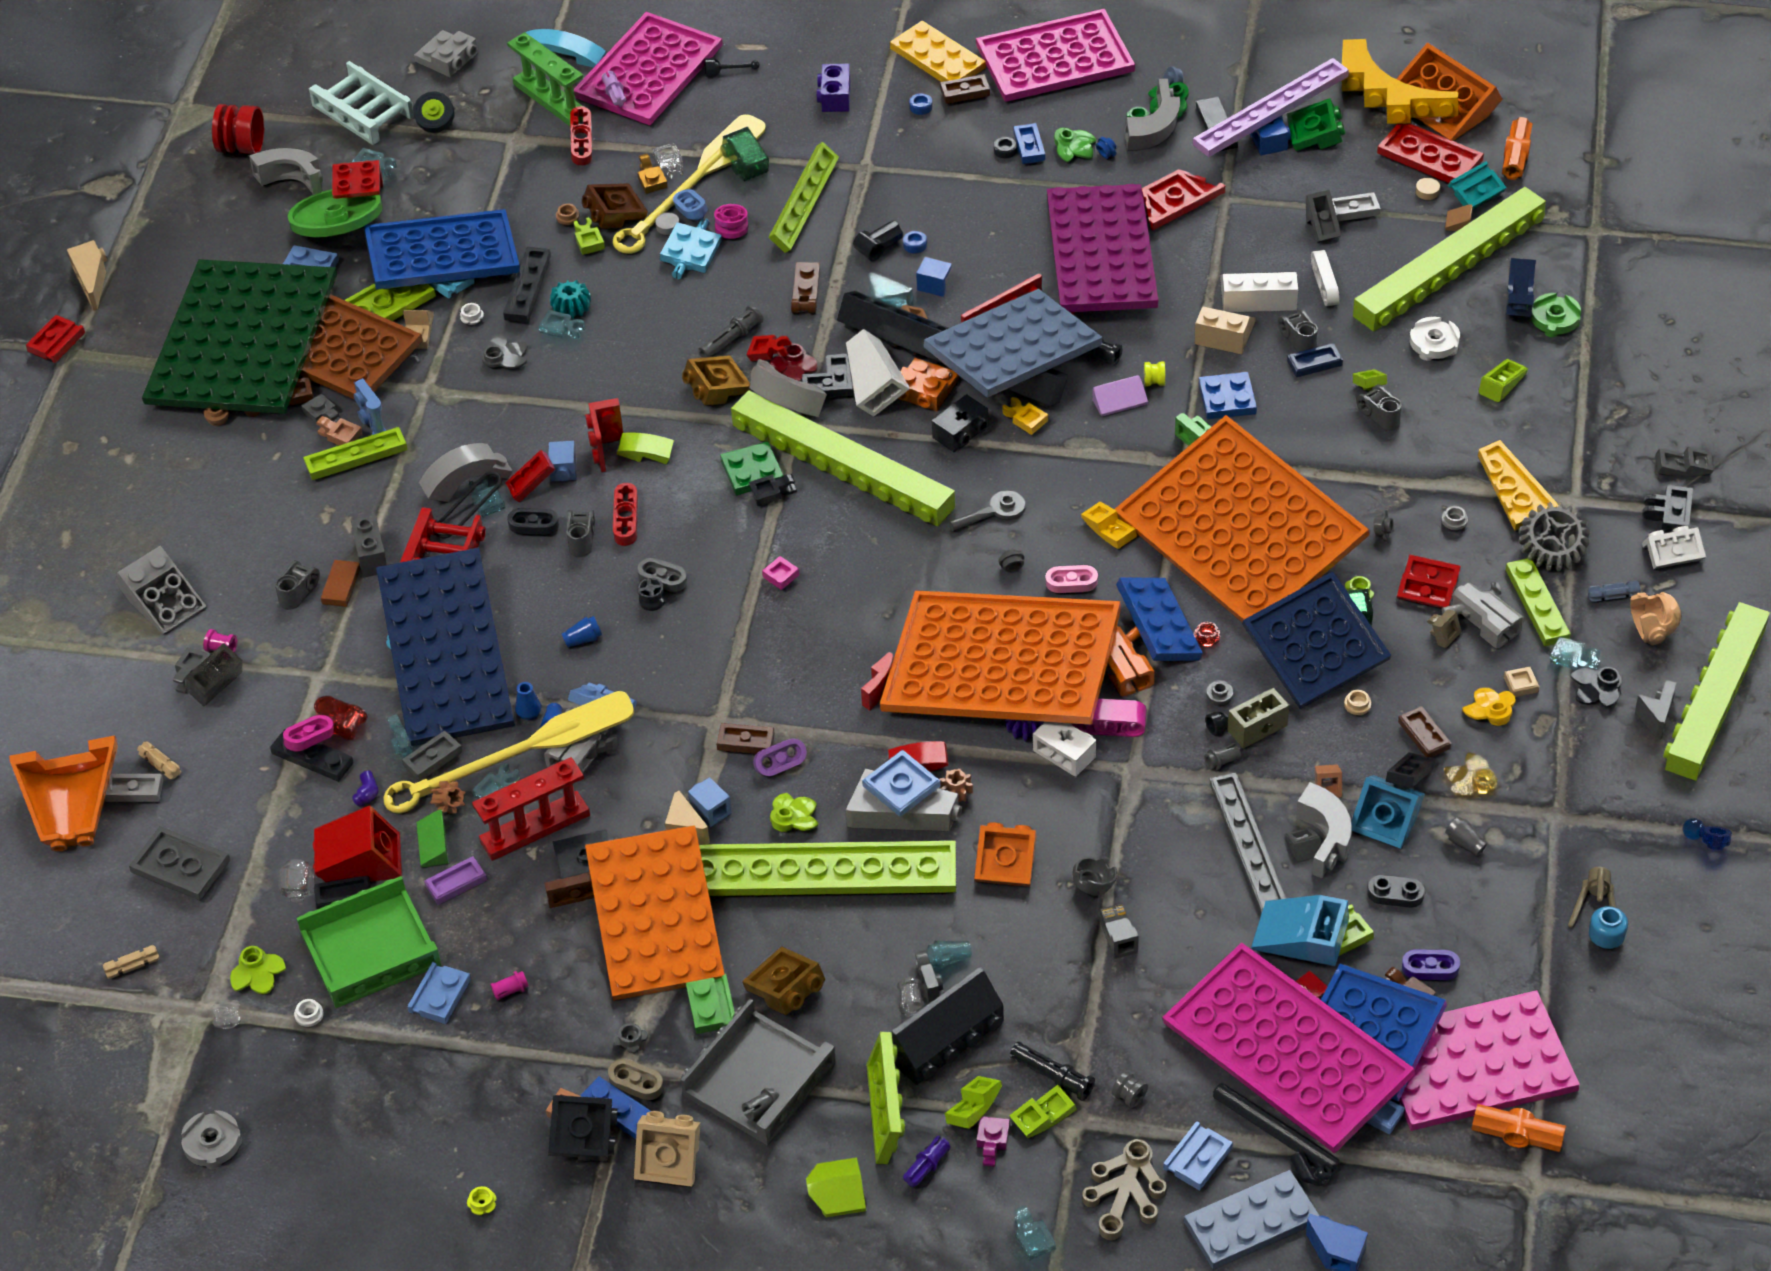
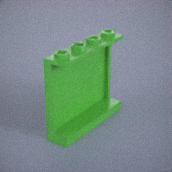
M402 876L387 880L380 885L362 890L355 895L334 901L330 905L315 911H309L297 917L303 940L335 1008L427 972L432 962L436 963L437 966H442L438 948L434 941L431 942L405 889Z

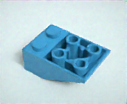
M1314 895L1265 901L1251 949L1336 966L1349 921L1348 900Z

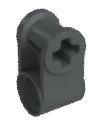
M1303 309L1297 310L1293 315L1287 317L1280 316L1278 318L1280 332L1295 347L1296 351L1301 352L1317 347L1318 327Z
M1377 384L1372 388V391L1356 397V404L1359 410L1376 422L1382 429L1394 430L1400 426L1401 401L1390 394L1382 385Z
M568 510L566 533L569 552L576 557L588 555L592 549L593 533L595 532L594 510H589L586 513H573L572 510Z
M296 560L292 561L275 582L280 607L284 609L297 608L308 593L316 587L320 577L319 569L315 567L307 568Z

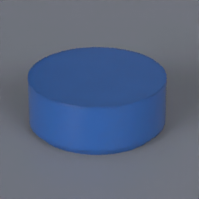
M923 93L913 95L909 100L910 111L917 115L929 113L932 110V98Z
M919 231L908 232L903 237V247L909 253H921L927 248V237Z

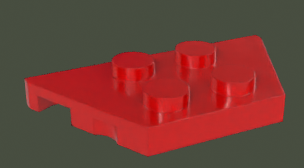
M1178 169L1141 188L1150 228L1155 230L1224 194L1226 186L1222 183H1219L1217 186L1206 183V178L1191 175L1189 172Z

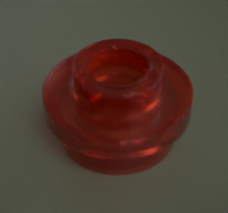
M1202 622L1195 629L1194 636L1199 645L1209 647L1219 642L1220 631L1214 623Z

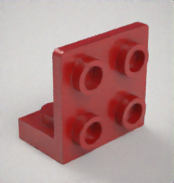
M379 160L333 164L332 195L334 199L380 194V188L383 187V177Z
M618 398L588 403L590 414H585L587 428L592 429V431H588L590 446L596 448L592 449L594 464L600 465L601 472H606L602 443L618 441L623 433Z

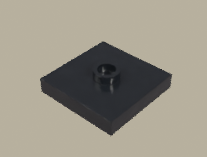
M607 829L552 841L561 879L590 872L585 845L609 841Z

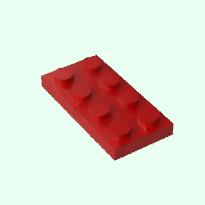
M1410 123L1397 124L1378 145L1377 153L1447 183L1480 165L1484 157V153Z

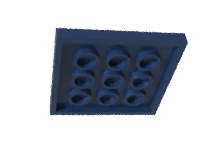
M1333 571L1244 619L1242 622L1243 627L1299 709L1349 683L1391 658L1390 652Z

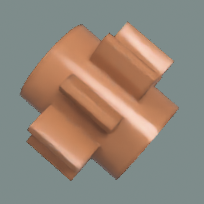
M961 769L947 770L946 779H939L941 785L939 788L958 793V802H965L967 793H973L971 775H965Z
M440 781V788L431 789L433 795L430 803L437 806V810L442 809V813L447 811L448 814L457 813L456 807L465 805L463 802L465 791L458 788V782Z

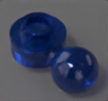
M1690 818L1683 824L1682 831L1688 839L1697 840L1702 837V841L1710 849L1723 850L1724 847L1731 844L1732 832L1729 829L1718 826L1705 827L1704 823L1698 818Z

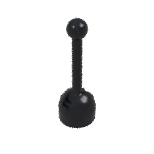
M705 58L704 60L706 77L718 75L721 69L749 67L758 69L760 66L756 60L751 63L720 64L714 58Z
M1213 712L1205 716L1206 726L1212 735L1226 730L1228 715L1225 716L1222 712Z

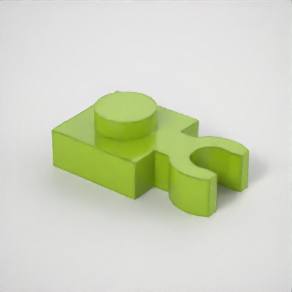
M589 217L586 218V225H579L577 220L574 221L575 239L582 255L605 249L598 227H592V220Z

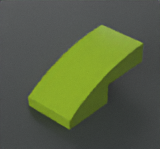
M622 433L616 454L640 462L642 457H646L667 465L674 440L645 433Z
M977 1076L961 1088L962 1100L945 1112L946 1123L970 1129L994 1102L1002 1087L1001 1080Z
M1056 1085L1037 1101L1031 1098L1009 1116L1023 1134L1030 1138L1061 1122L1075 1112L1077 1108L1059 1085Z

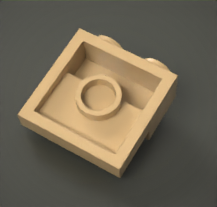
M650 1111L646 1115H642L637 1123L634 1179L692 1187L695 1182L696 1154L699 1151L700 1122H694L693 1117L689 1115H678L675 1119L664 1118V1113L659 1111Z

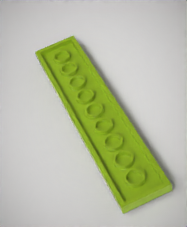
M956 841L699 845L709 896L956 892Z

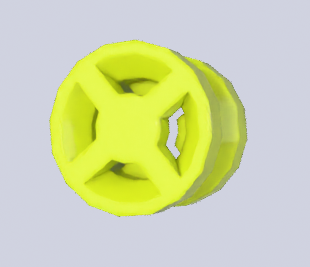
M1164 361L1157 364L1144 362L1145 387L1152 384L1165 386Z

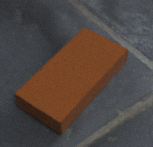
M334 560L321 595L322 604L347 607L361 569L359 562Z

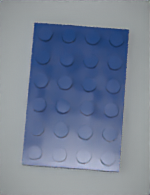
M506 209L364 226L376 289L486 278L488 276L510 275L520 272V265Z

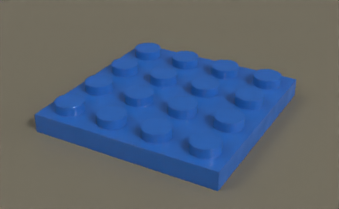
M1339 964L1321 998V1001L1412 1066L1414 1070L1447 1007L1445 999L1343 964ZM1408 1082L1391 1099L1399 1101Z

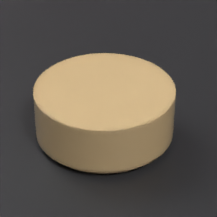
M1423 178L1417 182L1416 195L1419 198L1433 200L1439 196L1440 184L1437 180Z

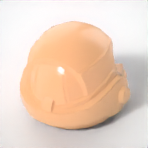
M1644 592L1631 596L1630 608L1632 617L1645 643L1656 645L1663 642L1666 636L1674 633L1680 625L1681 610L1675 598L1670 594L1661 592L1660 594L1648 596Z

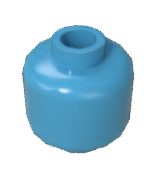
M1604 906L1594 911L1589 925V937L1592 942L1605 949L1620 946L1626 938L1628 919L1625 913L1611 906Z

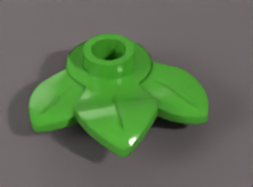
M1059 128L1055 131L1054 141L1057 146V154L1065 162H1070L1074 155L1090 160L1093 158L1092 144L1096 142L1094 135L1084 130L1073 131L1069 128Z

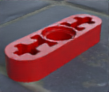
M578 106L570 112L571 160L576 165L583 166L592 160L591 112L586 107ZM578 117H583V124H578ZM577 133H585L587 137L578 139L575 135ZM579 147H584V155H579Z
M622 483L614 490L613 535L614 541L618 545L628 546L637 539L638 494L635 485ZM625 494H628V502L623 499ZM624 511H629L632 513L628 517L619 516V514ZM623 527H627V534L623 535Z

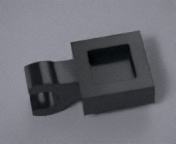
M772 474L749 482L750 490L757 506L782 499L781 493L790 495L797 492L792 474L784 475L776 480Z

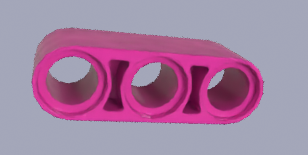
M1098 699L1092 724H1071L1080 731L1092 735L1138 737L1145 732L1147 708L1139 701Z

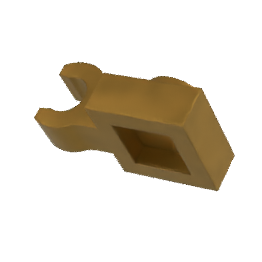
M648 153L639 155L641 171L637 172L638 180L645 194L668 188L667 180L660 166L652 167Z

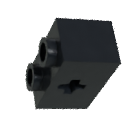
M968 394L964 395L932 420V438L952 452H956L962 446L967 445L977 434L984 432L989 426L988 408Z

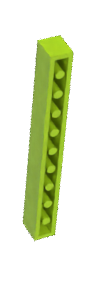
M1523 187L1354 299L1353 317L1373 332L1382 326H1386L1392 319L1404 314L1407 309L1416 303L1422 302L1425 297L1434 291H1438L1449 281L1455 280L1461 273L1473 268L1476 263L1485 257H1489L1500 247L1506 246L1512 239L1522 235L1533 225L1540 223L1545 216L1546 201L1528 188Z
M750 390L731 408L732 424L738 430L745 431L761 441H768L769 444L777 449L785 451L801 461H806L816 466L819 470L826 471L838 479L878 497L882 501L889 502L899 507L902 511L919 517L924 522H929L938 527L955 509V490L769 401Z

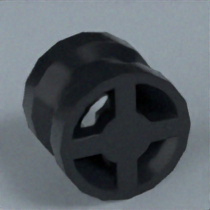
M655 578L642 580L637 589L640 606L648 611L660 609L665 603L662 582Z

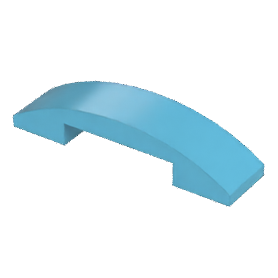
M536 29L526 32L550 51L576 57V62L580 65L594 68L606 55V51L597 44L572 33L553 29Z

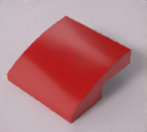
M1409 554L1397 598L1438 608L1450 606L1461 566Z

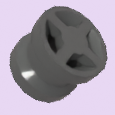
M1125 1071L1115 1082L1112 1088V1095L1117 1099H1124L1128 1107L1134 1108L1147 1093L1148 1084L1144 1081H1137L1134 1074L1130 1071Z

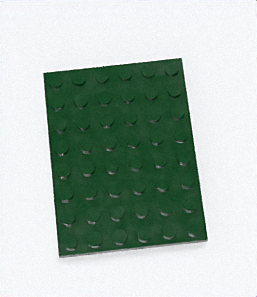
M198 259L143 393V403L146 405L285 414L336 280V267Z

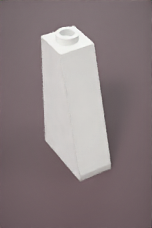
M863 329L846 342L856 406L874 417L907 392L909 385L880 339Z

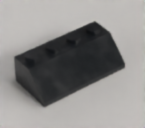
M981 967L892 1030V1043L897 1046L895 1065L915 1085H918L923 1080L932 1078L939 1068L946 1063H952L962 1051L968 1047L975 1046L981 1037L989 1031L998 1029L1004 1021L1003 1003Z

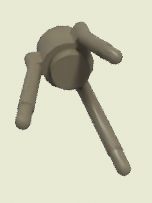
M1594 867L1589 870L1588 879L1583 880L1582 890L1570 917L1568 927L1572 928L1588 891L1592 895L1597 896L1598 902H1602L1603 896L1607 894L1609 906L1616 908L1614 885L1611 883V872L1607 868Z

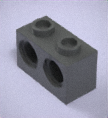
M376 515L351 520L363 578L377 575L376 567L387 565Z

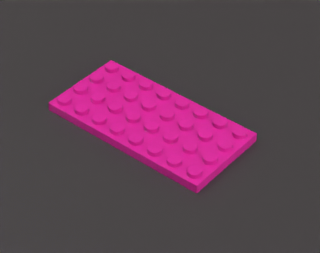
M1242 942L1162 1017L1163 1023L1334 1154L1415 1075L1412 1066Z

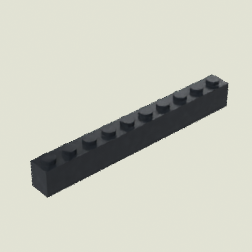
M858 291L844 293L837 321L845 324V328L854 331L864 329L878 339L886 340V344L892 347L901 346L908 349L907 352L912 355H924L929 357L928 360L932 363L943 364L942 361L924 348V339L949 329V327ZM1051 368L1007 389L1014 391V395L1024 399L1029 397L1036 400V404L1040 406L1050 407L1060 403L1068 374Z

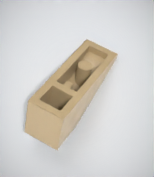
M93 240L69 248L67 252L71 266L94 311L98 309L106 275L103 262H106L107 258L103 248L98 249Z

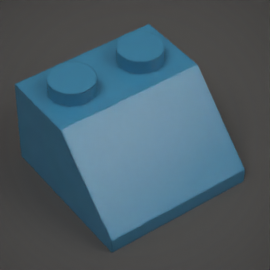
M1374 775L1366 777L1351 821L1352 831L1401 849L1417 819L1425 794L1413 789H1398L1393 786V783L1386 782V779Z

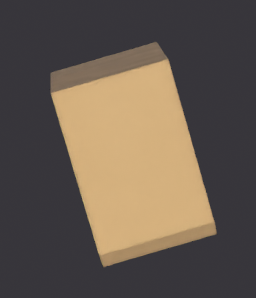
M680 791L675 792L665 822L666 830L695 825L699 845L709 844L708 826Z

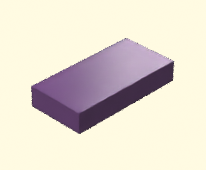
M472 856L424 880V883L437 905L487 881V877L476 859Z

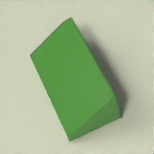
M441 809L416 822L421 868L449 864L445 823Z

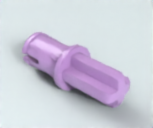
M608 71L610 77L605 72L602 75V81L606 86L605 92L611 98L614 105L622 107L626 101L623 85L617 80L616 74L613 71Z

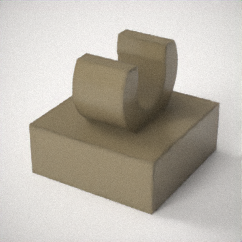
M1447 609L1441 616L1434 614L1427 621L1428 624L1433 626L1430 633L1436 637L1438 646L1447 648L1461 633L1456 611Z

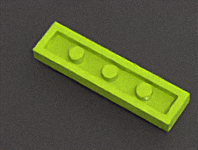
M396 427L303 458L311 479L315 480L406 451L408 448L400 428Z
M1526 558L1506 563V572L1544 647L1570 641L1571 634L1533 560L1530 561Z

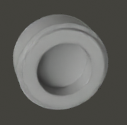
M673 213L659 215L655 221L657 231L663 235H670L676 223H679L678 216Z

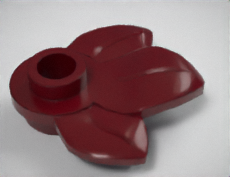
M792 343L790 346L785 347L788 355L776 356L769 363L781 374L798 381H802V374H805V372L817 371L816 359L806 355V351L797 343Z

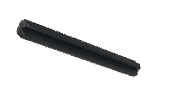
M1220 1083L1214 1089L1213 1097L1295 1152H1303L1306 1158L1317 1166H1328L1332 1173L1337 1169L1339 1165L1337 1157L1224 1083Z

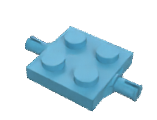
M704 218L700 219L697 227L677 222L660 253V261L671 263L675 266L672 272V276L675 279L676 277L681 279L685 270L706 272L721 243L722 236L721 234L706 230L710 224L708 219H705V221Z

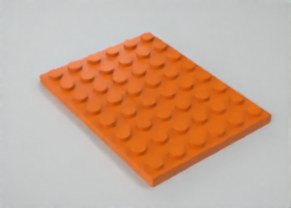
M1227 415L1115 508L1121 521L1134 527L1136 533L1241 622L1321 578L1370 535L1367 527Z
M915 591L880 701L881 711L1092 724L1121 612L1120 601Z

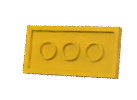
M924 21L919 22L890 41L891 50L940 82L975 76L986 69L985 60Z

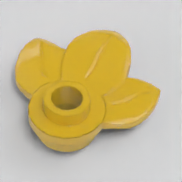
M1479 688L1474 692L1475 702L1462 707V711L1475 720L1488 719L1492 725L1501 726L1510 721L1512 706L1516 703V699L1510 691H1503L1498 694L1491 688Z

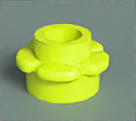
M477 1187L470 1192L467 1205L471 1208V1212L476 1215L490 1213L496 1206V1195L487 1187Z

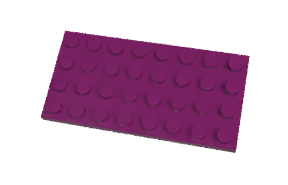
M1141 184L1079 186L1071 188L1056 187L1047 189L1059 305L1067 311L1084 312L1158 308L1159 300Z

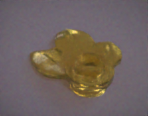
M1467 753L1465 766H1448L1444 768L1446 778L1453 784L1451 792L1456 795L1488 794L1497 787V777L1489 769L1488 762L1474 753Z

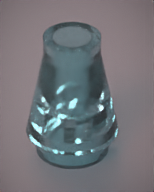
M935 940L934 944H929L927 948L929 962L932 967L938 966L940 969L962 959L970 958L972 954L969 941Z

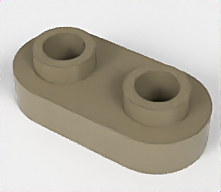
M628 1059L616 1060L608 1069L610 1084L628 1094L643 1100H653L663 1092V1079L656 1070ZM622 1076H627L626 1079H620Z

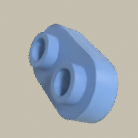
M692 189L682 190L673 197L676 209L687 219L700 220L708 211L705 200Z

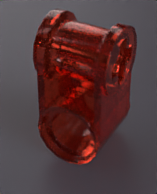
M322 696L314 703L315 715L330 717L333 720V733L347 740H353L356 737L358 727L368 719L367 713L361 707L335 699L332 696Z

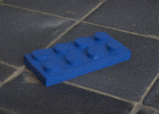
M1120 577L1116 586L1153 661L1200 660L1203 652L1166 578Z

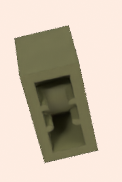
M1272 688L1229 710L1228 732L1244 749L1288 726L1289 704Z

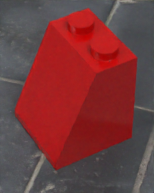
M370 805L314 829V841L312 844L314 849L313 870L315 875L324 882L360 876H369L370 882L395 879L402 876L400 832Z

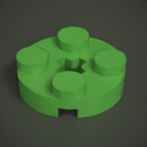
M1547 293L1539 296L1534 301L1531 320L1538 329L1544 331L1546 336L1557 337L1559 334L1571 332L1579 327L1581 307L1574 298L1568 295L1562 298L1557 297V293Z

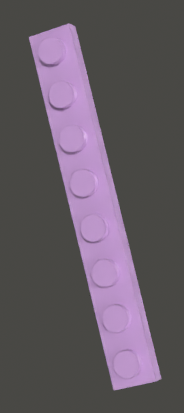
M1332 58L1194 137L1193 146L1207 157H1210L1347 78L1349 69Z

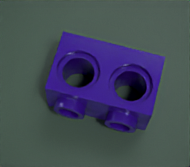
M822 64V73L817 74L818 87H821V89H817V103L822 104V112L850 111V64Z

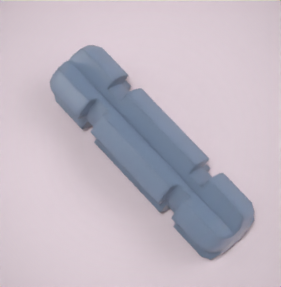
M1635 580L1628 581L1627 584H1624V582L1602 585L1603 588H1600L1599 585L1591 586L1588 588V597L1591 602L1601 601V598L1612 600L1626 598V595L1631 597L1640 593L1641 590L1639 582Z

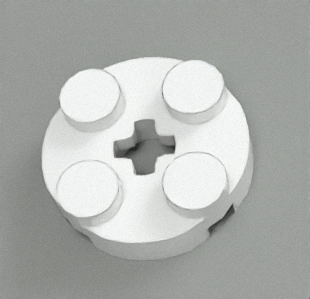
M1440 317L1420 319L1415 323V327L1410 332L1411 347L1419 354L1421 359L1426 361L1455 355L1460 341V331L1451 321H1449V324L1442 322Z

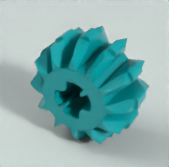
M567 279L566 283L558 282L557 287L552 288L550 306H552L555 315H562L563 319L571 316L574 319L576 315L583 316V312L589 311L591 295L585 283L580 284L578 280L569 282Z

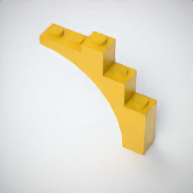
M1366 39L1343 40L1342 65L1349 69L1348 77L1342 80V91H1364V108L1387 107V124L1411 123V118L1458 116V92L1435 91L1405 84L1389 76L1376 65L1367 50Z

